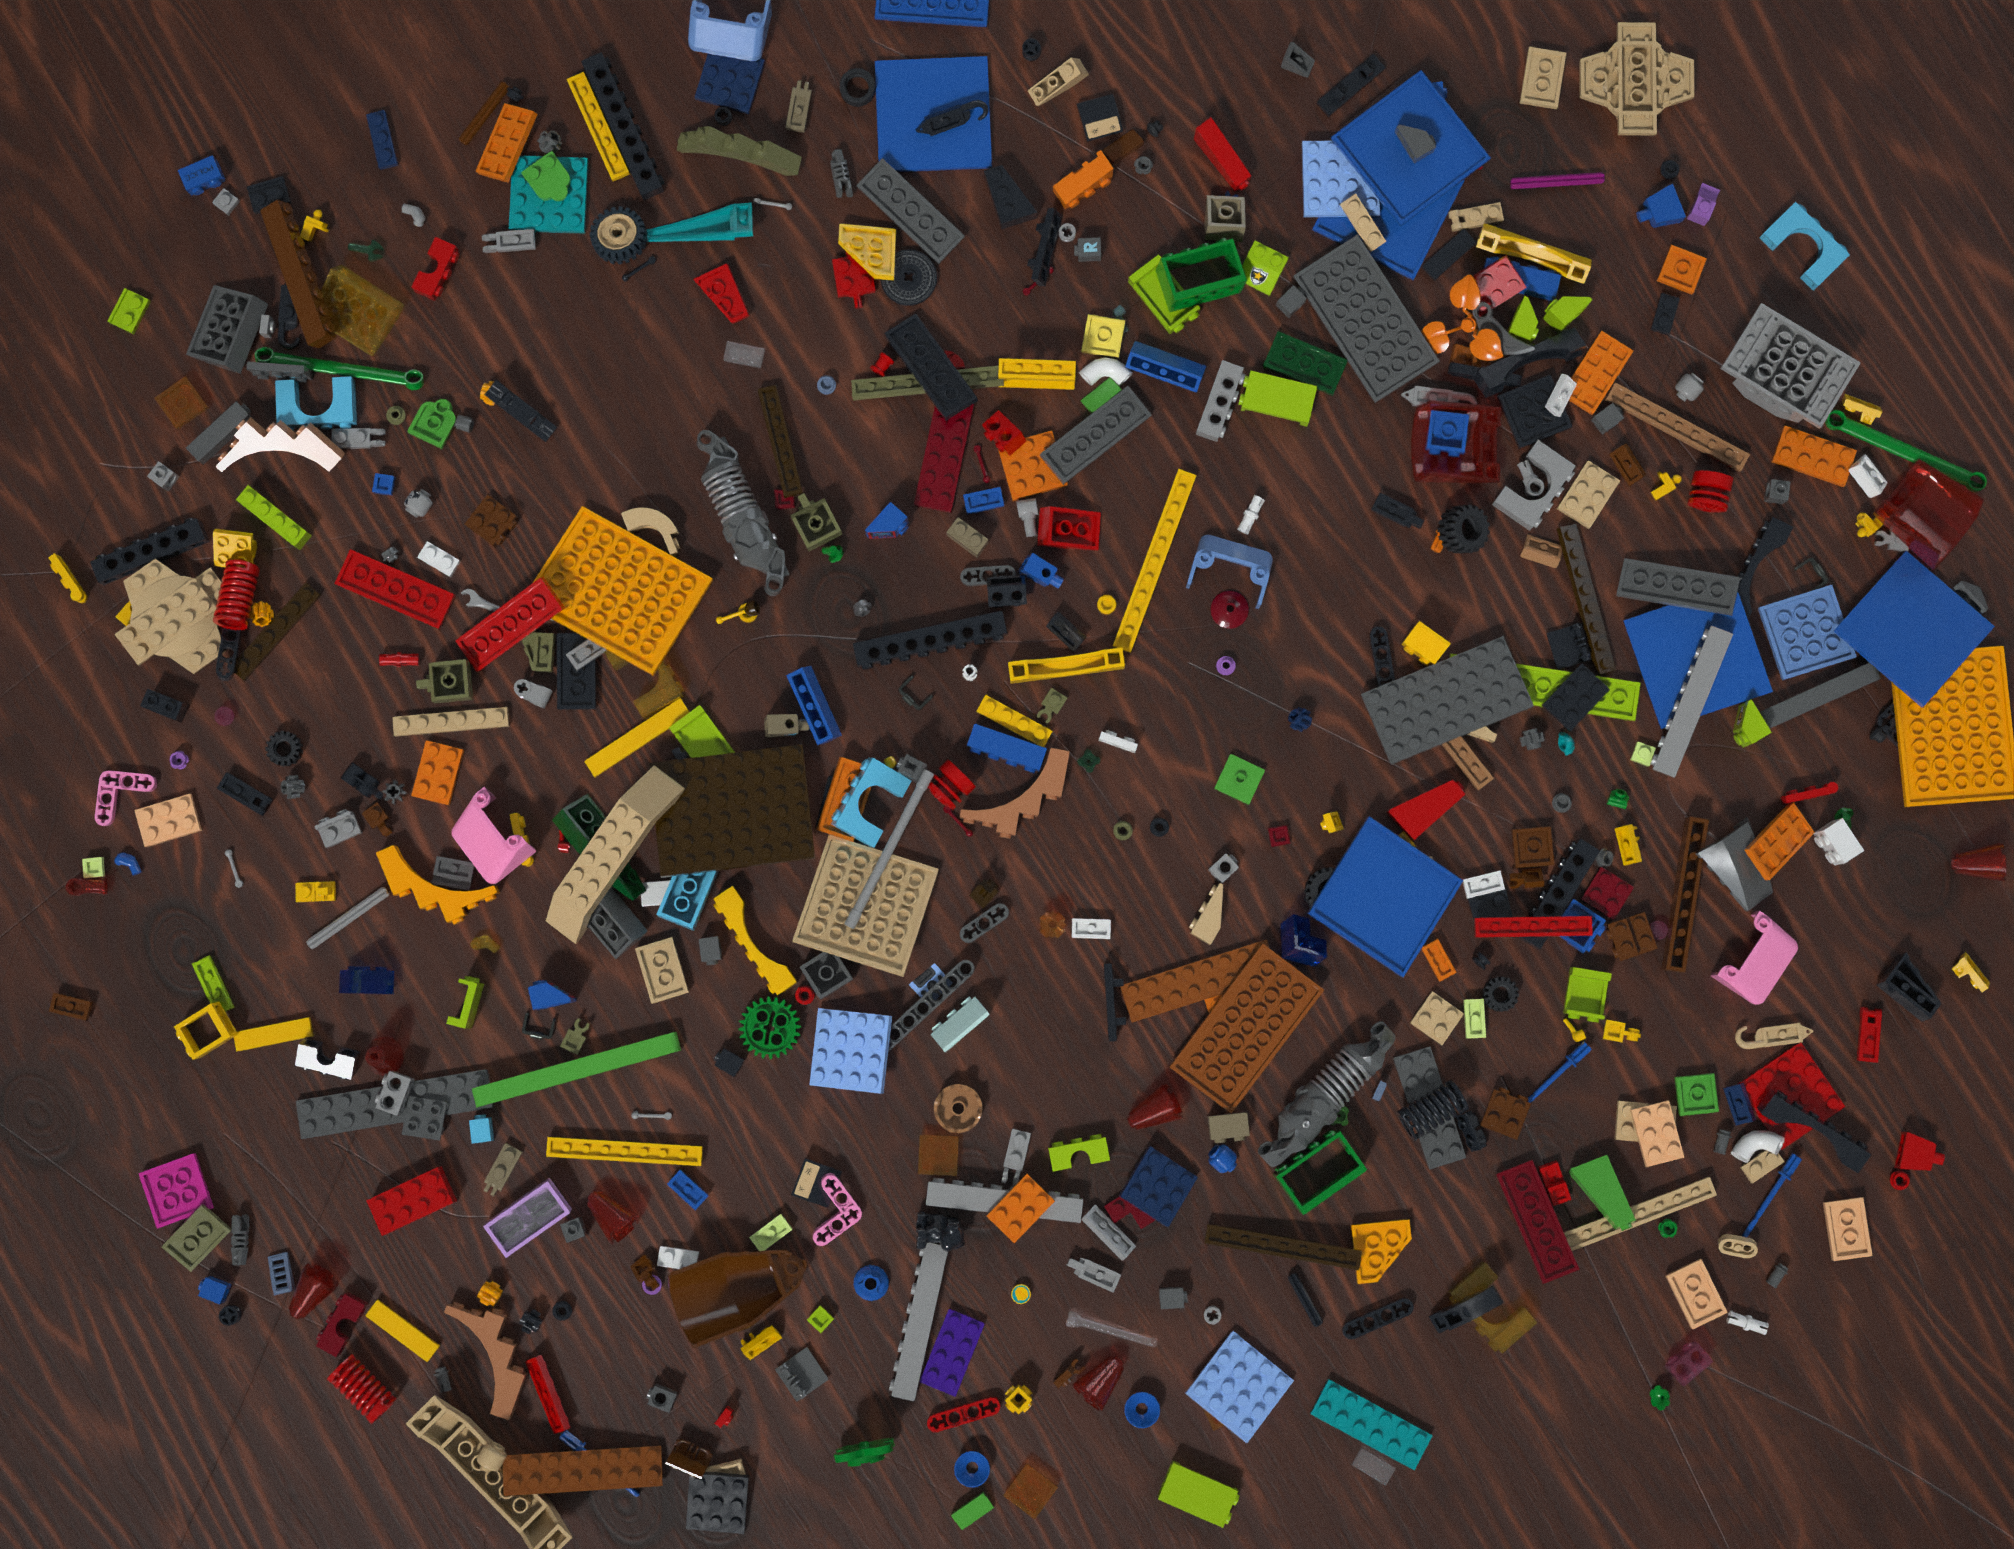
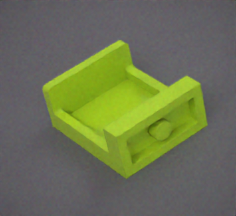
M1570 967L1563 1013L1568 1014V1018L1580 1020V1016L1587 1017V1021L1599 1023V1019L1604 1020L1605 1016L1603 1013L1608 981H1611L1612 974Z
M465 976L464 979L459 978V983L468 985L460 1017L448 1016L446 1024L464 1029L473 1028L484 987L483 983H479L480 979L471 976Z

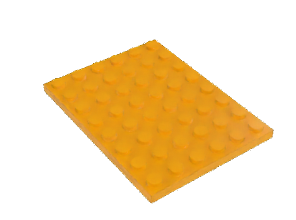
M583 506L534 580L535 582L544 576L565 607L564 610L551 619L652 676L656 673L713 582V578Z
M2004 646L1975 648L1922 708L1891 682L1904 807L2014 799V736Z

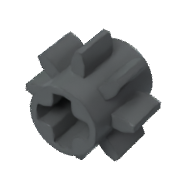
M544 130L537 140L539 148L547 154L550 151L556 154L562 145L559 134L552 130L549 133Z
M1537 728L1524 731V737L1520 738L1521 746H1526L1527 751L1541 748V742L1545 741L1543 732L1538 733Z
M298 775L286 776V780L281 782L282 794H287V799L300 798V794H303L305 790L304 781L298 780Z
M396 780L393 781L392 785L386 783L387 788L382 791L387 795L385 800L389 801L392 799V804L396 805L397 800L404 802L402 797L408 794V792L403 790L405 784L402 783L398 786ZM396 789L399 792L394 796L391 794V791H395Z

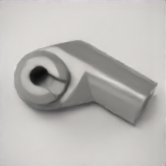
M404 203L402 213L412 215L415 226H423L425 215L421 208Z

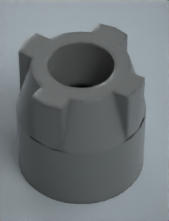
M458 415L455 422L456 429L471 433L475 419Z

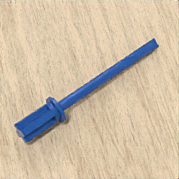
M1583 1042L1569 1056L1566 1055L1565 1057L1568 1061L1528 1097V1102L1531 1103L1571 1065L1576 1068V1064L1592 1049Z
M1792 1153L1781 1171L1777 1172L1781 1175L1743 1232L1742 1237L1749 1236L1758 1219L1762 1216L1786 1179L1792 1180L1790 1177L1802 1161L1801 1158Z
M565 1430L559 1437L573 1451L586 1450L584 1448L586 1442H581L568 1430ZM626 1488L632 1495L636 1497L640 1495L635 1488Z

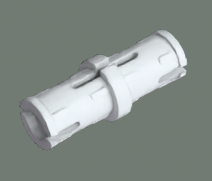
M1256 495L1253 496L1248 509L1244 511L1245 515L1237 530L1247 535L1249 534L1255 519L1257 520L1259 517L1258 513L1265 501L1264 499Z
M969 664L964 667L963 677L967 681L975 680L977 677L976 673H978L976 667Z
M1729 1311L1728 1316L1735 1319L1727 1318V1323L1743 1327V1330L1746 1331L1752 1330L1763 1335L1767 1333V1330L1763 1329L1768 1328L1769 1324L1767 1322L1753 1319L1750 1315L1743 1316Z

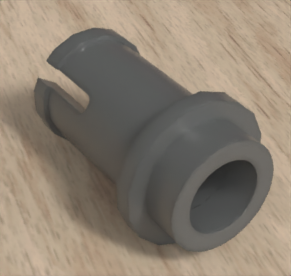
M1719 1129V1132H1716L1718 1136L1713 1152L1726 1155L1729 1138H1732L1730 1136L1731 1132Z
M1781 1263L1774 1265L1775 1269L1766 1280L1774 1288H1777L1785 1274L1788 1275L1787 1271L1789 1269Z
M446 1366L434 1369L435 1373L433 1375L436 1376L439 1393L451 1390L452 1387L448 1377L449 1370L446 1369Z

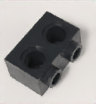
M1025 575L987 578L989 607L1000 608L1009 605L1021 606L1027 604Z
M147 689L140 707L182 723L189 705Z

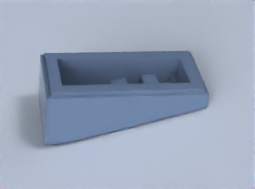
M288 1252L268 1256L274 1296L296 1290ZM284 1259V1263L274 1264V1261ZM285 1267V1271L276 1273L277 1268ZM286 1274L285 1279L278 1280L277 1276ZM287 1282L286 1287H279V1284Z

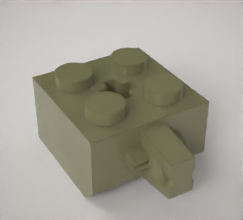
M805 493L798 496L802 506L798 508V512L790 516L809 552L843 535L824 498L815 503L813 500L809 502ZM817 521V523H820V527H813V522Z
M463 659L429 663V675H426L424 680H416V686L418 689H427V692L431 693L433 703L473 700L470 662ZM450 678L454 679V682H452L451 685L447 684V681H450Z

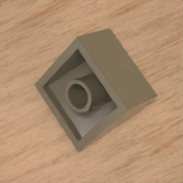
M1207 195L1204 223L1205 240L1226 238L1227 240L1233 239L1234 241L1242 242L1246 228L1245 197Z

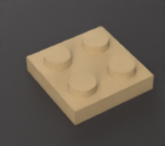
M1431 991L1410 1021V1024L1440 1045H1443L1464 1013Z

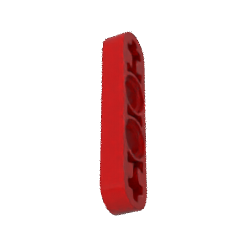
M987 1397L934 1413L929 1416L927 1427L932 1432H940L993 1416L1000 1411V1402L996 1397ZM989 1401H992L993 1404L997 1403L995 1411H991L988 1408L984 1410L986 1414L982 1415L980 1403H983V1407L988 1406ZM975 1406L978 1408L979 1413L976 1417L968 1415L967 1410L969 1407ZM952 1412H957L960 1415V1420L956 1423L949 1420V1414ZM942 1415H946L947 1426H944V1422L939 1423L938 1428L930 1425L933 1422V1418L939 1421L943 1419Z

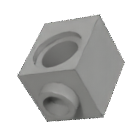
M158 461L147 477L169 492L180 476Z
M1224 854L1208 871L1222 884L1239 868L1237 866L1239 862L1232 854L1229 856ZM1222 862H1227L1230 865L1229 872L1224 873L1220 870Z

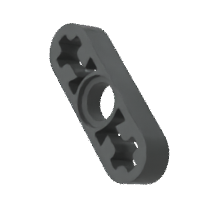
M1009 565L964 569L961 572L960 578L965 586L987 585V581L982 577L985 571H991L994 577H997L995 570H999V574L1009 570V573L1013 574L1011 576H1016L1014 568ZM976 571H980L979 577L981 582H977V578H972L971 582H967V579H964L968 572L972 576H977Z
M996 904L965 925L960 930L961 940L965 943H971L1003 922L1009 915L1007 906ZM996 908H1004V917L997 916L994 918L997 922L993 924L991 917L987 914L991 912L993 916L997 912ZM981 918H987L990 921L987 929L979 927V920ZM975 923L981 933L977 935L975 931L972 934V939L964 938V930L971 931L974 929L971 925Z

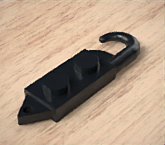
M973 100L962 105L958 104L925 116L922 123L915 130L918 133L929 134L931 137L966 124L970 118L969 110L977 107L983 109L982 115L978 117L980 121L987 116L988 106L981 100Z
M285 282L284 285H281L278 342L285 349H294L298 346L300 337H297L294 343L289 344L286 342L285 336L286 331L297 328L299 319Z

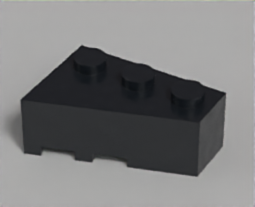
M1002 165L984 170V178L1001 230L1037 219V211Z
M1905 952L1894 959L1876 986L1921 1022L1929 1020L1938 1010L1941 1002L1928 983L1924 982L1919 974L1920 971L1914 967L1909 960V955Z

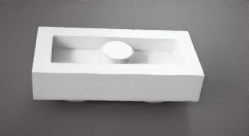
M1561 374L1545 408L1554 416L1561 417L1577 383L1568 375Z
M428 541L417 557L449 577H452L461 562Z
M1106 730L1105 733L1101 732L1099 741L1135 753L1138 744L1134 743V739L1125 736L1124 739L1116 737L1117 733Z
M1501 871L1464 879L1463 881L1467 899L1505 889Z
M1072 918V938L1110 939L1111 920Z
M660 1246L657 1266L675 1269L684 1268L698 1262L699 1251Z

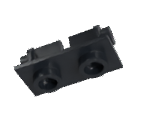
M1469 1110L1465 1114L1457 1115L1458 1126L1462 1130L1466 1144L1471 1152L1486 1147L1487 1139L1483 1130H1475V1127L1480 1126L1476 1114Z

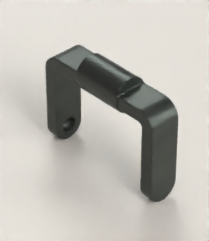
M1809 558L1795 567L1794 570H1798L1808 562L1811 563L1816 574L1823 580L1821 584L1811 590L1813 591L1828 582V578L1820 564H1817L1813 558Z
M911 675L899 687V693L910 707L913 706L916 710H921L934 696L930 695L918 706L915 700L902 690L914 678Z
M525 1013L522 1026L523 1034L530 1035V1038L539 1040L543 1038L551 1039L553 1037L556 1018H553L550 1033L546 1035L543 1032L526 1030L529 1013Z

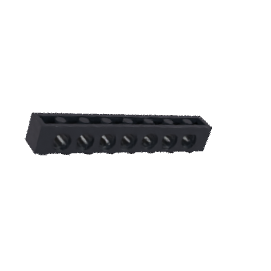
M602 52L582 60V65L643 201L663 193L662 186L665 183L661 174L657 175L654 170L658 168L654 158L649 159L647 154L650 151L646 141L642 142L639 135H642L641 129L638 124L634 125L632 118H635L631 107L627 108L624 103L627 101L623 90H618L617 85L620 84L616 74H611L609 68H612L609 58H604ZM606 73L604 78H597L598 74ZM608 89L614 90L611 95H605ZM615 106H621L620 111H612ZM622 123H629L626 129L620 128ZM631 139L636 140V143L633 146L627 145L628 141ZM638 156H643L644 160L642 162H635ZM645 173L652 174L649 179L642 178Z
M998 611L853 643L858 668L862 667V670L874 668V664L881 663V666L892 664V661L897 659L903 662L911 660V656L918 655V658L929 656V652L937 651V654L948 652V648L952 647L956 649L966 648L967 644L970 643L981 645L986 643L985 640L993 639V641L1003 640L1004 636H1007L1003 612ZM985 624L992 627V631L988 634L981 631L982 626ZM967 628L973 631V635L969 638L964 637L962 634ZM946 633H953L955 636L954 640L951 642L945 641L944 635ZM928 637H934L936 643L928 646L925 640ZM915 641L917 643L916 649L909 650L906 647L907 643ZM889 646H898V652L890 654L888 652ZM872 649L880 651V655L877 658L869 656Z

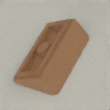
M1527 534L1520 557L1557 568L1561 560L1562 548L1561 545Z

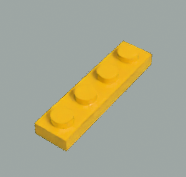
M985 695L976 711L1041 747H1045L1053 732Z

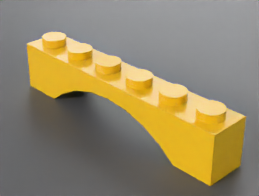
M1486 223L1483 224L1477 239L1476 247L1492 253L1506 254L1530 260L1552 269L1568 279L1583 284L1591 268V259Z
M1121 647L1066 657L1008 662L1010 684L1121 670L1125 668L1123 648Z
M731 886L715 897L714 901L716 903L713 906L719 914H724L726 917L724 920L729 930L734 929L737 934L734 937L740 946L744 944L748 950L745 954L751 962L755 961L758 965L756 968L761 978L766 977L769 982L766 985L770 992L780 995L798 983L787 966L767 958L752 942L745 925V902L735 887Z

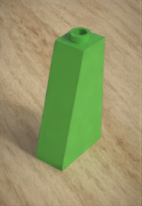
M1607 1155L1570 1169L1571 1177L1615 1230L1621 1228V1231L1633 1227L1632 1223L1635 1222V1217Z

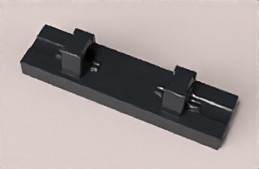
M1374 54L1371 55L1319 99L1316 104L1329 118L1379 76L1386 67ZM1360 71H1363L1366 74V79L1360 73Z
M1048 208L1045 222L1037 223L1036 231L1041 235L1036 259H1028L1027 266L1033 270L1031 279L1038 286L1046 287L1062 215L1055 208Z
M497 380L493 382L484 394L544 442L550 438L557 428Z
M1103 964L1108 1042L1117 1041V1025H1126V1017L1115 1018L1113 987L1124 986V979H1113L1112 964Z

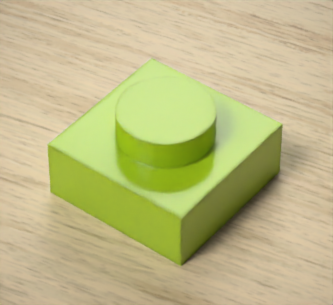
M820 1305L807 1321L822 1333L834 1320V1317Z

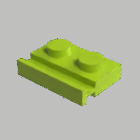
M124 288L108 322L131 334H135L151 301Z

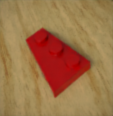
M727 263L693 279L732 324L750 316Z

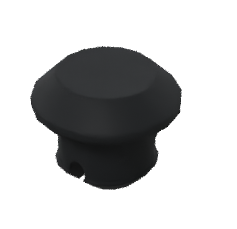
M1156 120L1154 123L1147 124V130L1153 137H1158L1159 132L1163 130V125L1160 124V121Z
M1876 727L1869 735L1870 740L1874 739L1878 743H1882L1887 737V734L1882 731V727Z

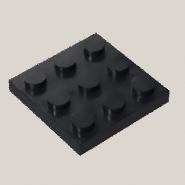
M1551 375L1497 396L1518 449L1573 427L1565 409L1561 417H1557L1545 408L1555 388Z
M705 1471L702 1479L689 1475L686 1529L744 1534L749 1475Z

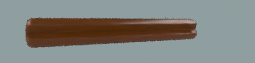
M503 81L499 83L460 135L459 141L464 145L469 144L506 95L507 88L509 87L507 83Z

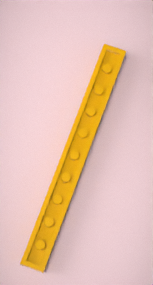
M1178 469L1113 644L1115 648L1122 647L1123 651L1131 653L1194 484L1196 475Z

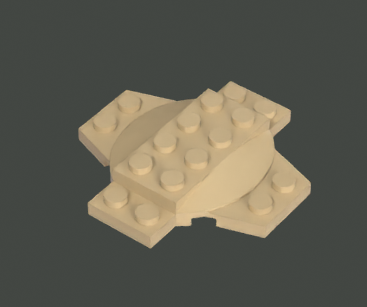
M1618 22L1617 42L1613 44L1608 52L1591 55L1579 61L1580 98L1607 107L1616 116L1618 135L1655 136L1657 134V115L1664 108L1694 98V60L1672 52L1670 54L1666 53L1661 48L1662 45L1656 41V23Z
M154 559L123 581L132 606L131 621L129 625L117 632L115 636L138 666L152 656L157 655L170 657L195 674L218 658L221 636L217 625L213 622L216 604L218 603L217 598L222 582L211 568L196 578L179 576Z

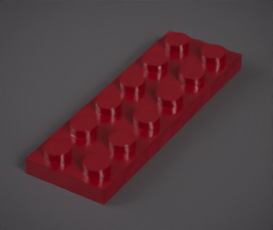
M974 404L947 421L936 406L934 407L914 506L947 513L952 512Z
M1533 1160L1496 1174L1542 1284L1580 1270Z

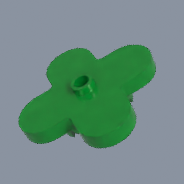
M884 1438L871 1442L863 1441L838 1448L834 1454L835 1463L847 1462L848 1467L861 1466L863 1463L870 1462L871 1464L884 1460L886 1453L894 1451V1439Z

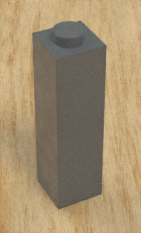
M236 401L193 440L186 449L198 462L204 465L234 437L238 431L236 427L242 420L247 422L250 417L254 419L250 415L252 411L244 403L240 405Z

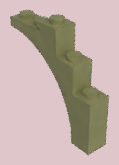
M710 126L698 127L697 131L681 132L678 138L677 151L681 153H704L729 157L765 167L785 176L798 175L802 158L770 141L756 142L739 133L725 134Z

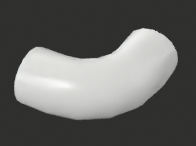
M1101 358L1095 359L1086 365L1079 373L1091 386L1101 377L1105 376L1112 378L1120 386L1133 372L1116 359Z
M1767 1130L1752 1131L1740 1138L1732 1149L1731 1154L1746 1163L1749 1162L1753 1153L1760 1149L1767 1150L1776 1155L1781 1150L1785 1138Z

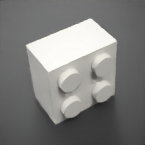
M1843 818L1829 822L1814 833L1816 844L1824 849L1826 852L1825 857L1831 864H1844L1864 851Z

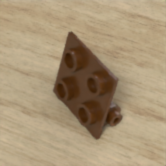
M677 1439L665 1464L670 1465L675 1470L684 1471L691 1477L702 1479L713 1454L701 1447L697 1455L699 1446L692 1453L693 1443L688 1451L690 1442Z

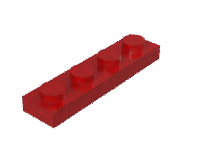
M542 1355L526 1360L525 1363L553 1433L556 1434L571 1428Z

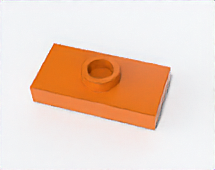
M1439 939L1422 947L1421 950L1439 982L1457 973Z

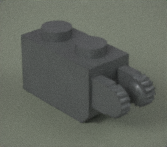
M906 754L905 758L901 757L896 766L898 767V773L915 783L918 782L923 770H928L927 764Z

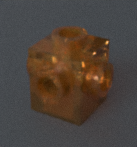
M1047 911L1039 918L1041 921L1039 923L1041 927L1039 931L1046 938L1049 936L1052 939L1055 936L1058 939L1065 932L1064 927L1066 924L1064 922L1066 919L1059 912L1055 914L1054 911L1051 913ZM1050 921L1056 922L1055 928L1049 927Z

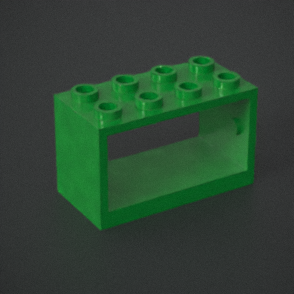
M1223 238L1214 244L1209 245V243H1205L1193 250L1186 248L1178 254H1165L1160 259L1156 268V274L1169 313L1239 294L1247 282L1233 239L1227 240ZM1221 256L1225 257L1231 278L1176 293L1170 270Z
M1329 1130L1323 1135V1140L1312 1142L1307 1146L1308 1150L1306 1152H1298L1291 1157L1292 1161L1289 1164L1283 1163L1275 1169L1274 1177L1302 1215L1308 1213L1367 1171V1168L1348 1141L1338 1130ZM1338 1139L1355 1165L1299 1203L1294 1195V1191L1291 1187H1288L1282 1177L1332 1141Z

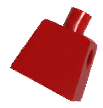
M1901 1132L1894 1168L1931 1171L1933 1163L1943 1165L1945 1155L1935 1152V1143L1908 1132Z

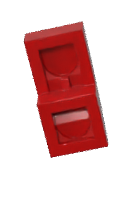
M1555 1160L1539 1166L1538 1169L1552 1205L1556 1206L1572 1200L1558 1162Z

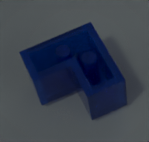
M1293 914L1280 924L1282 958L1313 967L1327 958V942L1324 939L1310 936L1309 918Z
M348 966V970H340L339 993L394 994V971H387V967H375V970H370V966Z

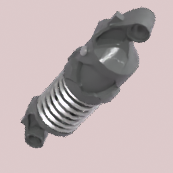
M702 430L698 434L696 444L701 451L710 455V459L700 479L703 485L706 486V490L711 491L708 496L714 497L712 503L717 504L714 508L715 510H720L718 516L723 517L721 523L725 539L728 543H731L735 551L734 558L739 560L742 566L754 568L766 574L765 592L770 596H777L783 587V578L790 575L785 566L784 550L778 547L776 543L777 537L774 533H771L765 511H761L759 505H756L757 501L753 499L754 494L750 493L751 488L747 486L748 482L744 480L745 475L741 474L742 469L738 461V453L729 446L725 436L719 438L709 430ZM707 437L710 443L703 444L700 439ZM740 483H744L742 487H737ZM775 582L779 588L773 590L769 587V583Z
M1379 1021L1372 1026L1369 1042L1344 1044L1341 1047V1055L1335 1054V1057L1343 1066L1334 1059H1330V1062L1338 1071L1329 1064H1325V1067L1330 1072L1320 1070L1323 1075L1322 1077L1315 1075V1081L1310 1080L1305 1086L1299 1087L1295 1093L1294 1101L1288 1103L1278 1114L1279 1129L1277 1140L1272 1142L1266 1141L1258 1148V1154L1269 1166L1275 1167L1292 1153L1306 1149L1307 1145L1320 1133L1323 1126L1331 1125L1337 1119V1114L1340 1112L1341 1107H1344L1343 1101L1349 1102V1096H1354V1091H1359V1086H1364V1080L1368 1081L1369 1078L1374 1076L1376 1071L1382 1068L1385 1054L1396 1038V1035L1383 1021Z

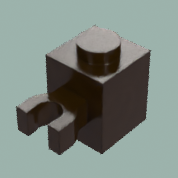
M984 878L969 896L984 909L999 893L997 890L999 886L993 880L989 879L987 881Z

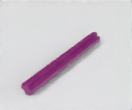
M1603 172L1518 177L1511 179L1510 186L1511 189L1602 184L1605 177Z

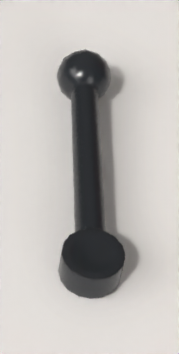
M649 257L647 262H645L629 274H624L622 276V280L626 282L629 280V277L636 274L649 264H655V257Z

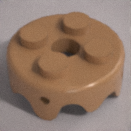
M954 1084L944 1088L938 1094L934 1103L936 1120L949 1132L963 1133L971 1130L979 1122L982 1115V1102L979 1095L967 1085ZM955 1103L963 1104L964 1111L961 1114L954 1113L953 1105Z

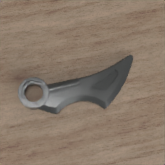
M1480 302L1479 306L1473 310V316L1477 321L1479 331L1482 329H1492L1498 334L1501 340L1503 355H1519L1535 350V347L1511 335L1493 317V308L1488 303ZM1481 307L1488 309L1485 317H1480L1478 314Z

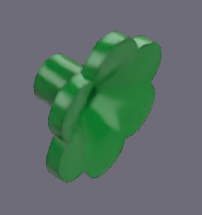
M1661 1385L1655 1386L1650 1391L1652 1406L1657 1407L1660 1411L1669 1406V1392L1663 1389Z

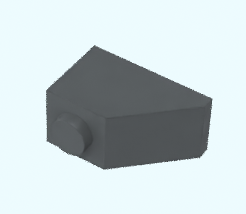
M1398 125L1395 129V134L1414 164L1434 152L1436 141L1432 135H1428L1427 131L1404 125Z

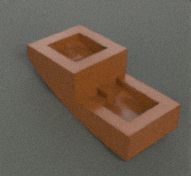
M1459 344L1453 345L1449 363H1459L1475 367L1489 366L1492 362L1476 358L1471 353L1470 348Z

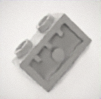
M345 809L336 813L337 816L332 819L327 817L318 821L319 824L315 826V829L319 831L325 848H330L362 833L354 812Z

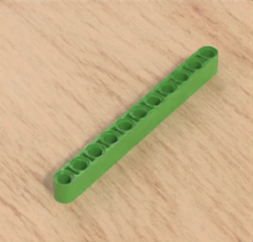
M677 1032L475 1087L471 1090L477 1108L681 1051Z

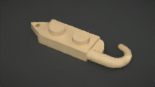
M1800 1023L1763 1027L1755 1032V1041L1745 1042L1741 1039V1033L1747 1030V1027L1744 1026L1737 1030L1735 1040L1743 1049L1778 1046L1803 1042V1039L1810 1035L1813 1030L1800 1025Z

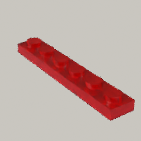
M1592 916L1474 918L1475 938L1592 936Z

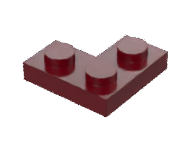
M1117 1197L1104 1205L1114 1223L1129 1213L1133 1215L1141 1229L1155 1221V1219L1121 1197Z

